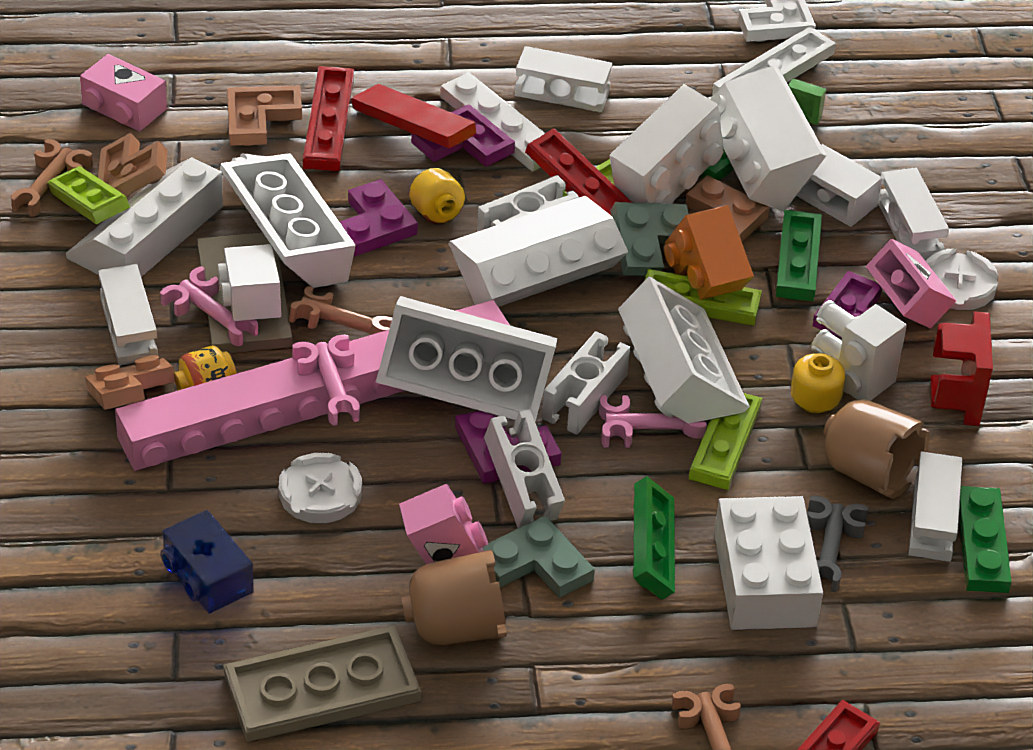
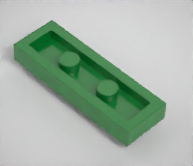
M784 210L775 297L814 302L822 214Z
M646 476L634 483L633 578L641 587L647 588L663 600L675 593V504L672 495Z
M960 486L958 519L966 591L1009 593L1012 580L1000 488Z

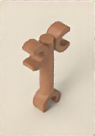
M46 139L44 141L45 153L38 150L34 152L35 164L46 169L29 188L19 189L11 195L12 210L17 211L20 206L28 204L29 216L34 217L38 215L41 211L40 198L49 188L47 182L59 176L65 168L66 171H70L78 166L91 168L93 166L92 153L87 150L72 151L69 148L61 150L60 143L52 139Z
M311 286L304 289L301 301L293 302L290 306L288 321L293 323L298 318L309 320L308 328L311 329L317 327L319 318L373 335L389 330L392 318L388 316L371 318L332 306L333 293L328 292L325 296L313 295L314 287Z
M731 684L719 685L713 690L712 695L709 692H702L697 695L690 691L674 693L672 696V709L685 708L689 710L679 712L678 727L684 729L692 728L698 724L701 717L712 750H731L721 721H735L740 716V703H723L724 701L733 700L734 686Z

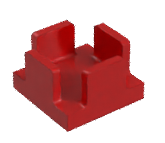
M974 311L970 325L941 323L937 327L933 356L935 358L957 359L963 362L961 375L934 374L931 376L930 400L931 407L962 411L963 425L980 426L993 371L990 313Z

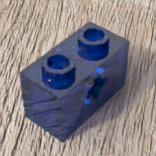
M208 509L162 530L164 549L160 551V556L165 568L169 573H176L183 582L188 597L194 602L198 600L208 614L254 592L253 563Z

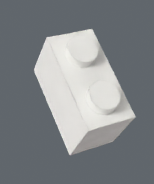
M822 144L821 146L827 156L796 196L852 227L878 206L882 177Z
M272 245L224 248L225 263L218 264L219 284L222 289L223 307L231 306L233 321L281 317L280 281Z

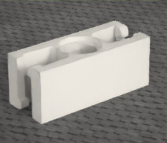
M525 46L516 67V76L520 77L515 85V96L602 112L610 92L611 82L608 79L612 71V62Z
M910 168L882 172V184L885 185L886 189L880 190L878 204L897 242L918 251L923 259H928L934 253L945 250L943 243L939 242L938 238L948 237L949 227L918 169Z
M558 175L479 206L477 232L577 199L579 196L574 191L567 193V196L563 197V190L566 187L565 182Z
M132 264L98 270V277L102 287L100 289V300L118 365L135 363L136 359L144 356H158V349L154 341L157 338V330L138 265Z
M595 331L544 389L542 419L553 424L556 423L559 419V414L556 413L565 405L569 407L567 430L577 435L598 411L601 396L607 395L608 399L627 376L630 346L620 342L616 353L607 361H603L604 347L608 344V337Z
M531 410L520 411L514 427L509 428L511 438L518 437L520 443L515 446L510 444L503 429V426L508 423L506 417L503 415L491 418L484 439L517 527L520 528L534 521L533 515L537 507L535 501L530 502L528 495L532 492L538 494L546 510L544 516L546 515L550 521L556 520L565 499ZM517 465L526 466L532 472L521 471Z
M921 451L919 470L916 472L908 555L951 562L953 541H956L958 530L962 457Z

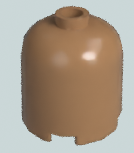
M861 399L847 403L827 420L824 427L825 454L829 464L837 471L893 499L903 494L912 484V481L906 478L911 472L914 463L919 465L921 451L927 452L930 433L922 428L924 423L875 402Z
M487 550L431 562L420 566L413 573L409 582L410 595L401 597L406 623L415 622L418 634L425 642L432 645H451L507 636L499 582H496L493 551Z

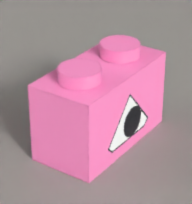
M110 54L104 56L80 75L83 105L139 132L167 110L165 80Z
M890 239L866 265V268L902 315L930 329L957 301L918 251L893 239Z
M447 484L399 503L406 534L426 564L482 552V547L488 545L487 537L479 521L471 522L472 515L465 499L462 496L456 499Z

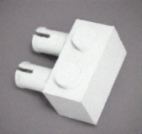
M832 300L825 302L817 313L816 321L841 336L842 340L831 334L827 329H824L814 338L811 350L815 353L832 356L842 364L845 369L844 392L857 400L871 401L896 382L907 324L877 304L860 316L854 317L836 305Z

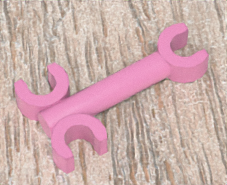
M202 266L191 271L190 281L183 280L179 285L166 286L160 292L161 304L163 306L175 301L174 314L176 316L186 314L190 309L191 301L228 329V338L235 346L240 347L243 345V333L241 331H247L253 336L258 335V322L256 319L233 321L232 312L211 298L219 291V278L215 276L205 281V268Z
M337 335L331 338L328 344L326 342H319L316 345L309 342L293 344L292 357L293 360H297L299 375L311 374L317 370L319 365L331 399L328 404L329 423L333 426L338 425V413L348 412L351 414L354 422L359 421V402L354 397L346 395L337 367L347 368L354 365V350H349L348 335Z
M602 395L600 398L599 415L605 420L601 434V444L603 447H609L610 437L620 436L624 439L625 448H630L633 430H682L685 435L691 438H703L706 432L707 424L703 421L688 424L676 416L668 417L663 413H629L630 398L627 395H623L622 405L618 407L608 404L607 395Z

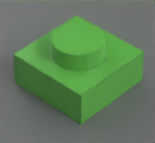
M792 78L788 85L807 121L817 125L822 118L826 89Z

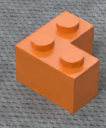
M729 205L685 215L665 241L664 254L669 266H673L675 274L688 275L692 288L697 289L700 300L742 290L754 277Z

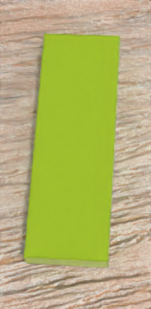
M81 166L47 182L54 196L95 224L130 208L127 197Z
M648 269L645 280L650 276L705 309L709 318L755 325L762 290L744 287L742 290L700 300L697 289L692 288L688 276Z
M744 393L750 406L745 412L710 420L691 465L689 480L729 490L762 405L761 397Z

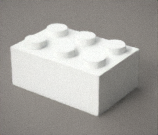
M683 84L609 155L614 185L633 203L673 204L674 200L685 189H690L696 183L698 177L710 165H715L724 152L719 105Z
M803 496L720 498L718 501L714 536L731 630L817 627L823 589Z

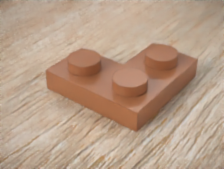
M300 85L227 88L230 146L267 145L266 121L302 120Z
M129 133L101 149L98 178L124 194L127 198L138 189L158 182L166 175L168 152L159 141L139 151L140 142Z
M708 175L686 194L685 204L698 212L729 205L742 242L769 215V206L749 199L746 194Z
M157 355L140 357L135 360V365L123 368L116 364L102 366L95 370L96 374L85 376L89 394L104 410L145 400L143 389L176 382L173 366L164 358L159 359Z

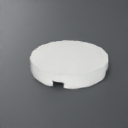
M946 249L936 252L926 259L927 264L957 300L950 308L955 310H974L987 305L994 299L998 286L997 269L983 256L972 251H967L965 255L956 253L957 249Z
M311 453L300 456L293 460L291 467L286 471L284 469L279 477V499L283 508L295 518L309 523H330L341 520L354 512L361 501L362 477L357 467L350 461L349 465L342 462L340 456L332 453Z

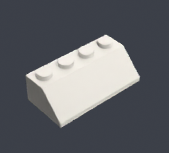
M770 66L724 82L710 100L719 105L723 148L748 198L784 212L827 155L778 67Z
M291 153L221 163V172L285 265L314 288L348 282L356 245Z
M192 157L167 169L166 175L158 182L148 184L128 201L129 209L103 221L66 252V258L96 274L101 269L137 264L142 277L223 207L222 172Z
M586 196L481 230L448 243L474 304L477 305L494 300L498 307L612 268L628 253L613 217Z
M649 276L618 310L625 324L623 330L631 338L634 345L633 353L641 362L645 371L644 379L652 388L656 397L654 403L664 415L668 417L676 416L688 424L745 412L750 406L705 309Z
M400 296L394 309L376 383L499 416L504 415L506 418L513 420L517 419L520 411L530 409L534 421H536L557 338Z

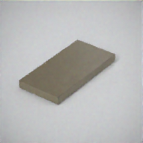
M264 233L197 238L200 267L205 268V281L215 276L219 278L218 264L225 263L224 248L270 244ZM274 248L273 253L280 281L281 317L256 319L258 322V335L253 336L247 331H241L243 333V345L239 347L230 342L228 329L207 314L211 345L218 347L222 352L237 353L292 347V332L290 322L288 321L289 315L280 263ZM219 284L218 293L211 298L223 306L222 289ZM231 306L225 307V308L228 309L230 312H232V311H231Z
M395 625L223 664L224 677L246 742L421 701L420 687Z

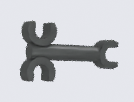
M815 495L810 496L807 511L809 527L812 530L826 528L820 559L817 561L820 577L828 578L832 582L831 592H836L839 589L842 575L841 569L836 564L842 531L850 537L863 538L868 507L858 503L850 504L846 508L842 504L836 503L831 505L828 499Z

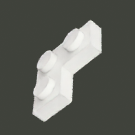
M765 0L767 5L765 8L739 9L738 22L746 42L789 39L808 27L815 29L816 26L805 0Z

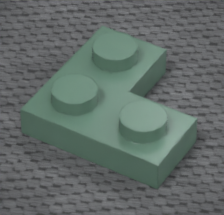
M614 203L611 215L628 250V253L620 260L623 275H646L648 269L663 270L664 265L659 244H665V241L685 215H688L687 204Z
M546 515L482 547L483 551H493L496 582H499L500 587L535 571L560 598L594 581V567Z

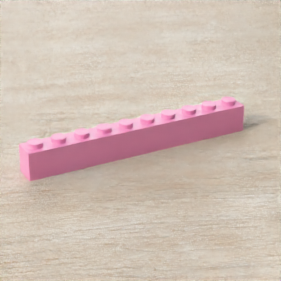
M494 300L456 310L461 313L510 325ZM389 330L349 341V350H354V365L347 368L337 367L346 395L354 397L358 400L359 404L405 391L376 383ZM290 358L116 408L117 438L133 470L136 471L328 414V404L331 399L319 365L315 372L308 375H299L297 360Z

